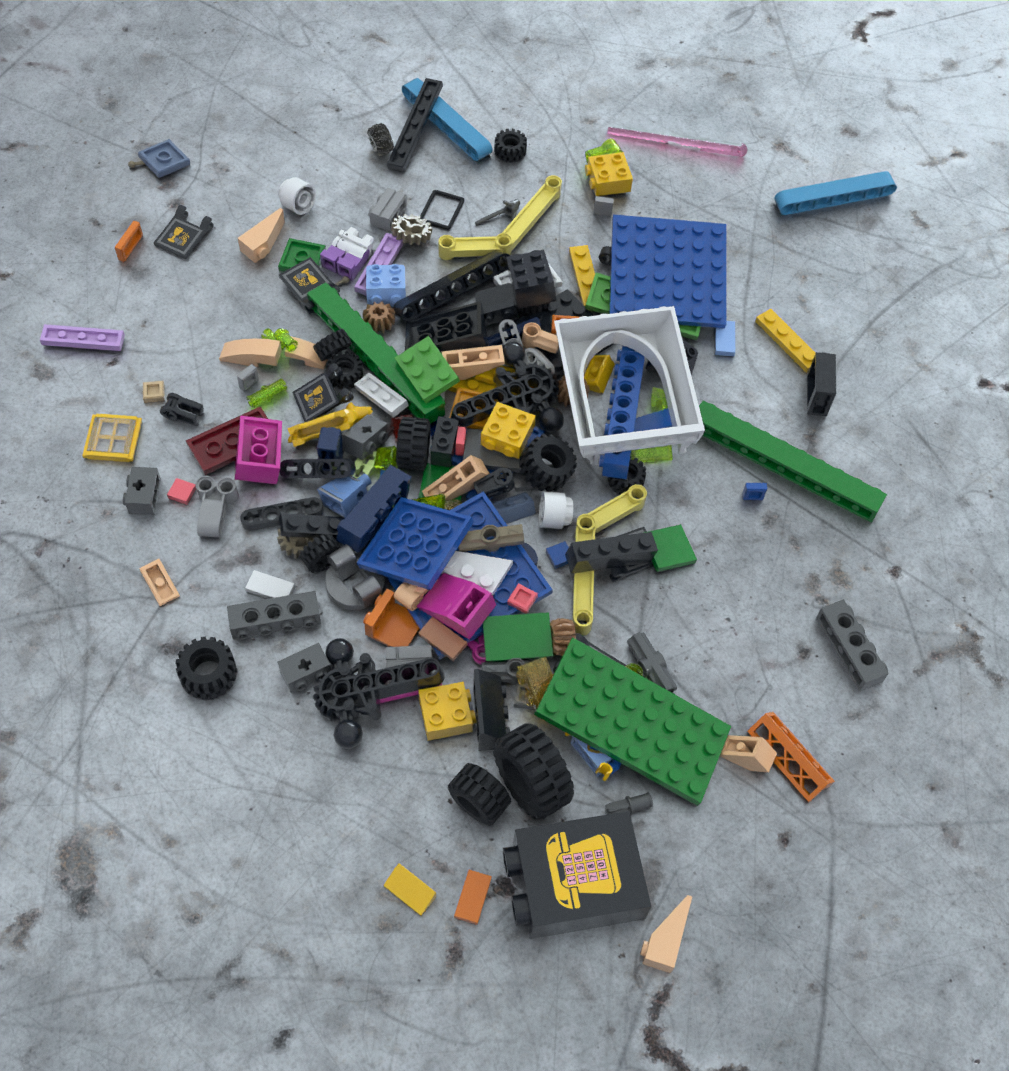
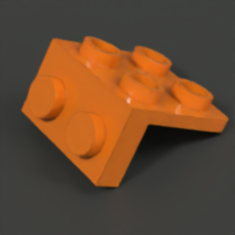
M386 589L383 595L380 594L377 597L373 611H369L363 620L365 635L388 647L410 646L420 629L408 610L395 603V592Z

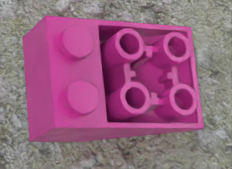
M443 573L432 589L429 590L417 605V608L470 640L495 608L496 603L492 593L476 583Z

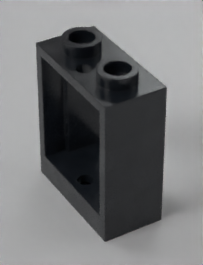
M816 352L807 374V414L827 417L836 396V354Z

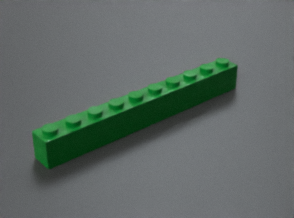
M324 283L307 293L308 300H312L315 304L312 308L314 312L333 332L341 329L345 330L352 342L351 346H349L352 352L384 384L407 400L409 405L407 408L416 418L429 419L431 424L438 420V416L443 417L445 415L446 403L443 397L438 395L427 403L423 401L396 362L395 357L398 355L395 349L389 346L384 341V338L373 330L370 323L365 322L361 318L358 311H354L350 307L346 299H342L335 288H331L327 283Z
M704 400L701 402L699 409L705 429L702 436L871 523L873 522L887 496L886 493L864 483L859 478L845 473L841 469L827 464L821 459L811 456L804 450L798 449L786 441L770 435L767 431H762L749 422H745L733 414L717 408L714 404Z

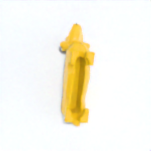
M350 402L345 409L287 428L290 435L288 443H293V446L296 447L312 439L319 438L322 427H334L341 431L350 429L367 414L370 415L373 409L367 406H355Z

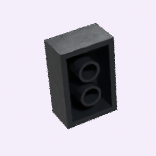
M533 250L529 253L514 254L506 257L509 278L518 309L556 301L554 280L544 250Z

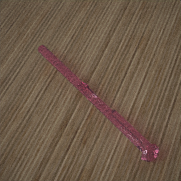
M608 127L607 134L658 141L668 144V141L680 145L701 148L700 151L738 157L745 156L748 151L744 143L741 146L614 127Z

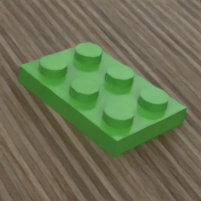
M429 336L395 357L396 362L425 403L460 382L456 373Z

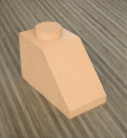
M728 735L720 757L749 771L769 773L777 752L763 737Z

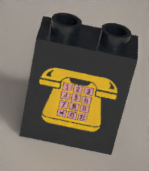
M630 811L515 829L513 846L503 848L507 877L519 876L522 894L511 896L516 926L528 924L530 939L644 920L651 909Z

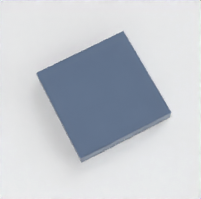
M170 139L138 152V157L158 178L190 165V159Z

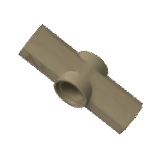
M522 524L504 527L486 525L481 530L468 531L459 545V552L482 549L494 552L500 547L525 544ZM490 536L495 537L493 540H487Z

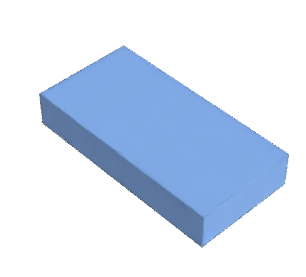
M727 321L725 328H715V355L735 356V321Z

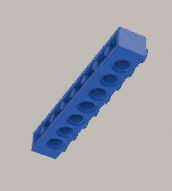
M623 345L622 350L618 349L616 361H619L620 364H615L614 376H617V379L613 378L612 390H615V393L610 394L609 405H613V407L608 408L607 420H610V424L606 423L605 436L634 432L645 357L634 349ZM631 450L600 455L599 467H603L602 476L627 479Z

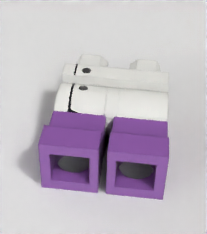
M350 227L347 231L341 230L332 245L327 250L324 249L321 252L322 267L334 273L338 272V275L343 277L347 276L349 280L353 281L367 260L372 256L371 249L374 245V238L368 234L362 239L359 238V231L353 227Z

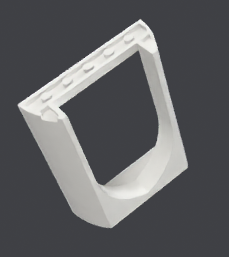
M674 306L554 321L579 449L583 458L590 460V464L598 465L599 454L676 444L679 454H684L687 452L686 448L690 444H696L700 440L705 429ZM614 343L634 349L646 357L655 367L661 378L673 427L595 437L584 384L585 369L595 354L604 347Z

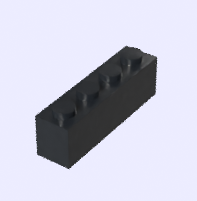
M652 532L572 542L565 553L570 573L573 574L650 563L658 549Z

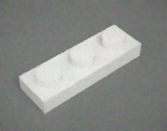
M371 373L366 374L354 384L357 391L393 418L409 406L405 398Z

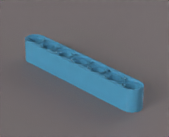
M419 78L413 79L401 88L405 98L413 105L424 83ZM438 96L428 119L474 161H479L491 154L493 151L491 143Z
M888 171L783 190L775 195L774 200L781 214L789 215L888 196L896 191L897 185Z

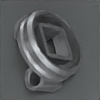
M347 544L327 556L330 567L325 578L326 589L329 598L338 607L349 611H360L373 606L377 597L380 594L383 595L385 576L359 568L357 561L362 554L354 553ZM360 571L365 579L352 587L353 594H351L342 581Z

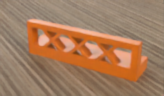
M774 712L765 713L747 731L751 737H760L756 730L764 724L769 730V739H765L769 742V745L773 748V743H781L784 747V757L776 755L774 763L808 802L812 801L821 791L829 788L835 782ZM789 760L796 761L800 765V774H792L790 772ZM804 778L812 779L818 786L811 794L804 788Z

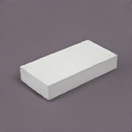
M254 570L245 590L248 593L270 599L291 595L295 584Z

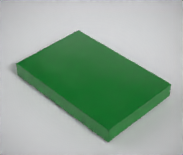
M549 612L488 616L482 623L486 662L509 661L512 658L527 660L553 657Z

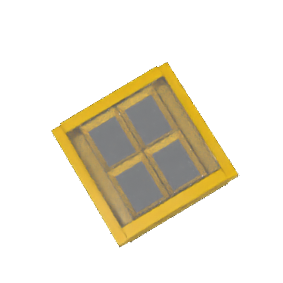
M92 414L82 455L83 458L119 462L133 461L142 418L125 415Z

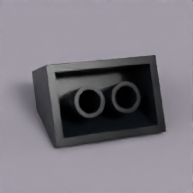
M474 669L473 692L478 751L494 750L493 746L496 740L510 732V727H505V720L509 719L508 706H503V698L507 697L506 685H501L500 676L480 669Z

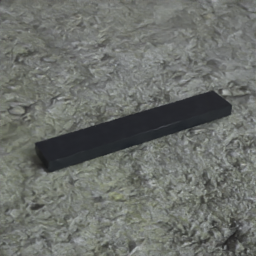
M425 79L387 162L388 168L405 172L443 87L442 81Z

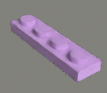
M386 233L367 266L374 264L392 265L404 244L403 240H397V236ZM365 268L354 289L355 292L367 296Z
M44 324L40 342L41 345L121 351L125 334L123 330Z

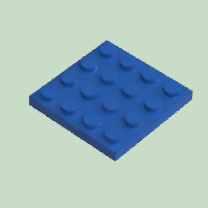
M401 497L357 561V565L361 569L431 590L473 525V518Z

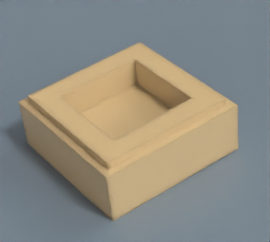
M164 381L143 382L144 403L165 401Z

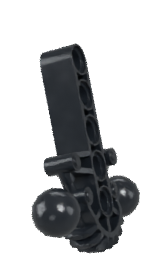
M514 341L506 343L502 348L505 365L514 367L515 372L506 371L503 367H498L493 377L497 388L457 403L453 407L451 414L452 419L459 420V427H467L490 417L497 403L494 400L500 401L499 403L527 413L539 410V425L545 432L555 433L564 425L563 413L557 408L550 407L548 403H554L559 393V381L555 380L556 374H551V368L545 369V364L540 366L537 361L534 364L526 365L524 362V347Z
M336 638L330 641L325 651L328 661L334 665L335 669L328 673L322 671L324 677L323 679H317L319 685L313 687L315 692L313 699L316 702V708L320 710L322 716L327 717L330 721L337 717L340 718V722L334 729L333 736L335 742L344 749H352L359 745L363 737L361 726L354 721V718L359 713L370 716L372 720H379L381 717L380 699L438 686L444 681L445 674L439 662L433 658L376 670L375 663L368 653H363L359 658L360 662L356 663L355 667L350 668L348 664L353 658V646L343 638ZM436 670L434 674L428 675L431 671ZM414 675L412 679L406 680L409 676ZM392 680L389 684L384 685L387 681ZM369 685L367 689L362 690L365 686ZM361 703L364 704V706H362V707H358V706L356 705V704H361Z

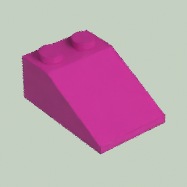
M240 416L234 480L277 484L281 460L282 421Z

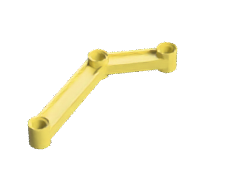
M555 175L548 176L543 186L506 229L497 236L454 238L451 235L441 236L438 241L439 257L443 260H451L454 257L485 256L495 250L511 255L512 250L550 205L560 198L561 178Z
M637 484L632 485L628 491L593 511L580 515L576 522L575 542L594 540L596 533L632 512L641 510L644 507L647 496L645 487ZM594 571L574 573L572 621L575 626V633H580L583 636L589 634L593 622ZM582 620L587 622V624H580L578 621Z

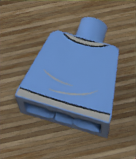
M364 473L358 478L353 476L336 478L317 490L325 507L346 518L367 493L366 487L372 482L369 476Z

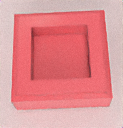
M458 426L455 455H464L465 427Z
M176 478L167 497L168 499L188 505L196 490V484Z
M518 583L507 604L527 614L537 599L538 593Z

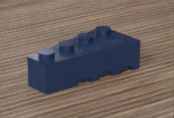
M390 465L348 516L340 521L337 526V541L343 545L347 544L353 551L359 553L374 538L401 497L408 498L412 476Z

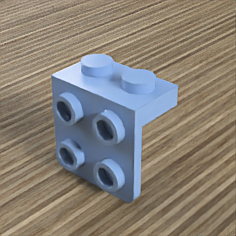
M374 264L366 267L367 304L373 305L374 301L380 304L383 301L384 305L390 304L393 307L397 301L406 297L404 265Z

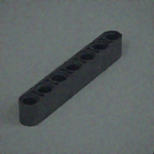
M497 250L492 251L410 294L394 304L395 316L405 321H413L508 270L506 257L510 255Z

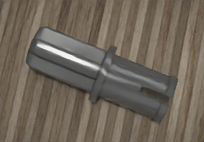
M647 792L646 794L631 798L626 796L623 800L606 804L605 809L607 814L630 811V815H632L634 811L653 807V800L650 793Z

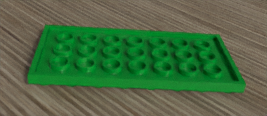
M573 637L569 641L534 713L535 716L697 806L702 802L731 729L729 724Z

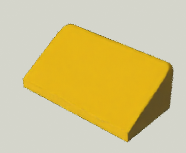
M596 355L590 360L584 374V379H586L591 391L604 393L615 366L610 355Z
M400 863L397 864L383 885L420 916L423 915L436 898V892Z

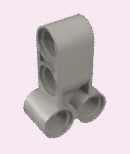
M202 476L195 483L199 498L202 500L197 534L198 536L220 538L227 504L236 502L239 497L237 486L232 478H222L218 483H215L210 476Z

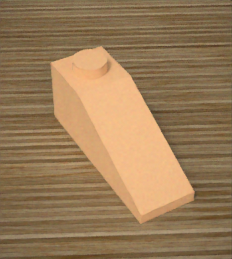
M279 208L238 237L240 251L254 263L265 258L270 253L285 223L283 209Z
M502 345L442 352L443 357L456 373L459 380L468 379L505 364Z
M470 455L422 490L429 505L438 507L475 489L474 482L490 473L481 459Z
M687 895L651 934L649 940H644L640 955L644 956L642 964L668 973L673 971L692 896Z

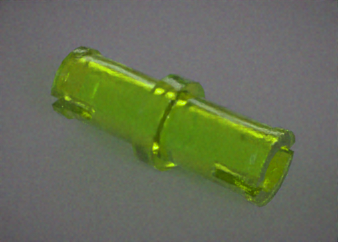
M280 378L268 386H262L261 390L246 397L247 400H250L248 404L254 408L266 400H272L275 395L288 389L287 386H284L286 382Z

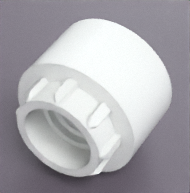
M293 177L287 179L279 188L278 194L281 204L298 215L306 214L315 203L316 190L314 186L300 178Z
M543 491L539 504L540 528L562 529L563 525L568 526L571 524L573 500L570 497H566L565 493Z

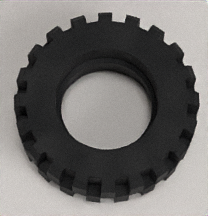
M525 723L496 740L493 746V755L496 759L495 763L499 769L500 776L503 778L504 784L511 792L512 797L518 802L521 809L525 810L526 814L531 815L534 819H544L572 801L574 784L571 780L570 771H568L567 764L562 759L560 751L542 729H539L536 725Z

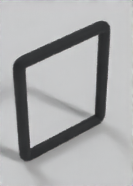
M433 190L420 215V219H423L435 194L460 200L448 226L430 220L426 222L440 228L450 229L464 203V198L443 191Z

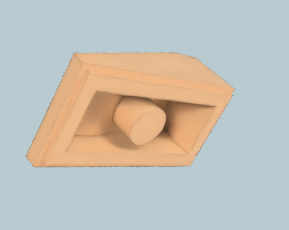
M160 559L139 568L160 607L180 597Z

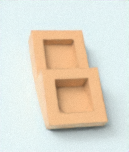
M290 337L285 349V357L304 360L306 366L325 369L328 361L320 360L313 348L314 343Z

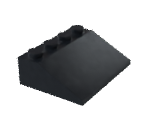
M481 301L420 317L413 321H406L405 351L428 336L441 354L443 351L487 347L488 337Z

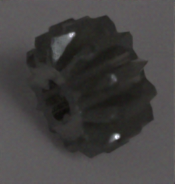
M379 123L368 128V139L377 155H386L393 151V139L385 124Z

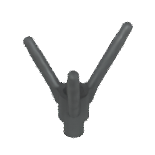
M518 199L510 202L504 200L503 204L506 205L504 208L481 218L475 224L483 223L502 213L511 216L513 220L517 215L520 201Z

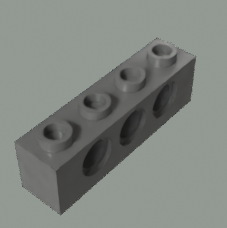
M316 591L227 606L229 627L233 639L244 640L250 636H266L272 632H289L294 630V628H311L321 624ZM295 611H300V612H301V613L298 614V615H293V614H292V613L295 612ZM273 615H279L276 619L270 618ZM251 619H257L253 623L248 622Z
M844 599L822 607L816 618L859 691L861 692L883 683L889 674L885 662L881 661L877 655L874 644L865 635L863 626L854 617L853 609L847 605ZM861 661L867 662L868 665L863 664Z

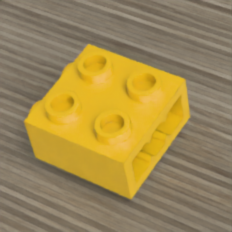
M624 152L588 157V164L585 165V174L590 178V189L594 190L595 196L631 192L633 178Z
M497 402L481 432L480 445L489 450L501 452L508 457L519 459L535 428L536 416Z
M464 681L418 690L427 741L473 732L476 716L474 710L469 708L468 703L472 702L469 689H465Z

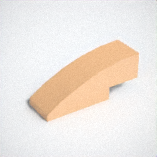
M257 338L224 343L219 360L246 366L253 364L255 367H259L260 363L277 366L282 352L281 342Z

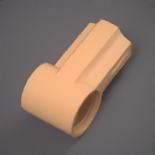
M536 323L525 324L521 340L524 347H538L554 354L558 352L557 335L541 330L540 326Z
M404 582L395 591L394 598L410 611H414L428 590Z

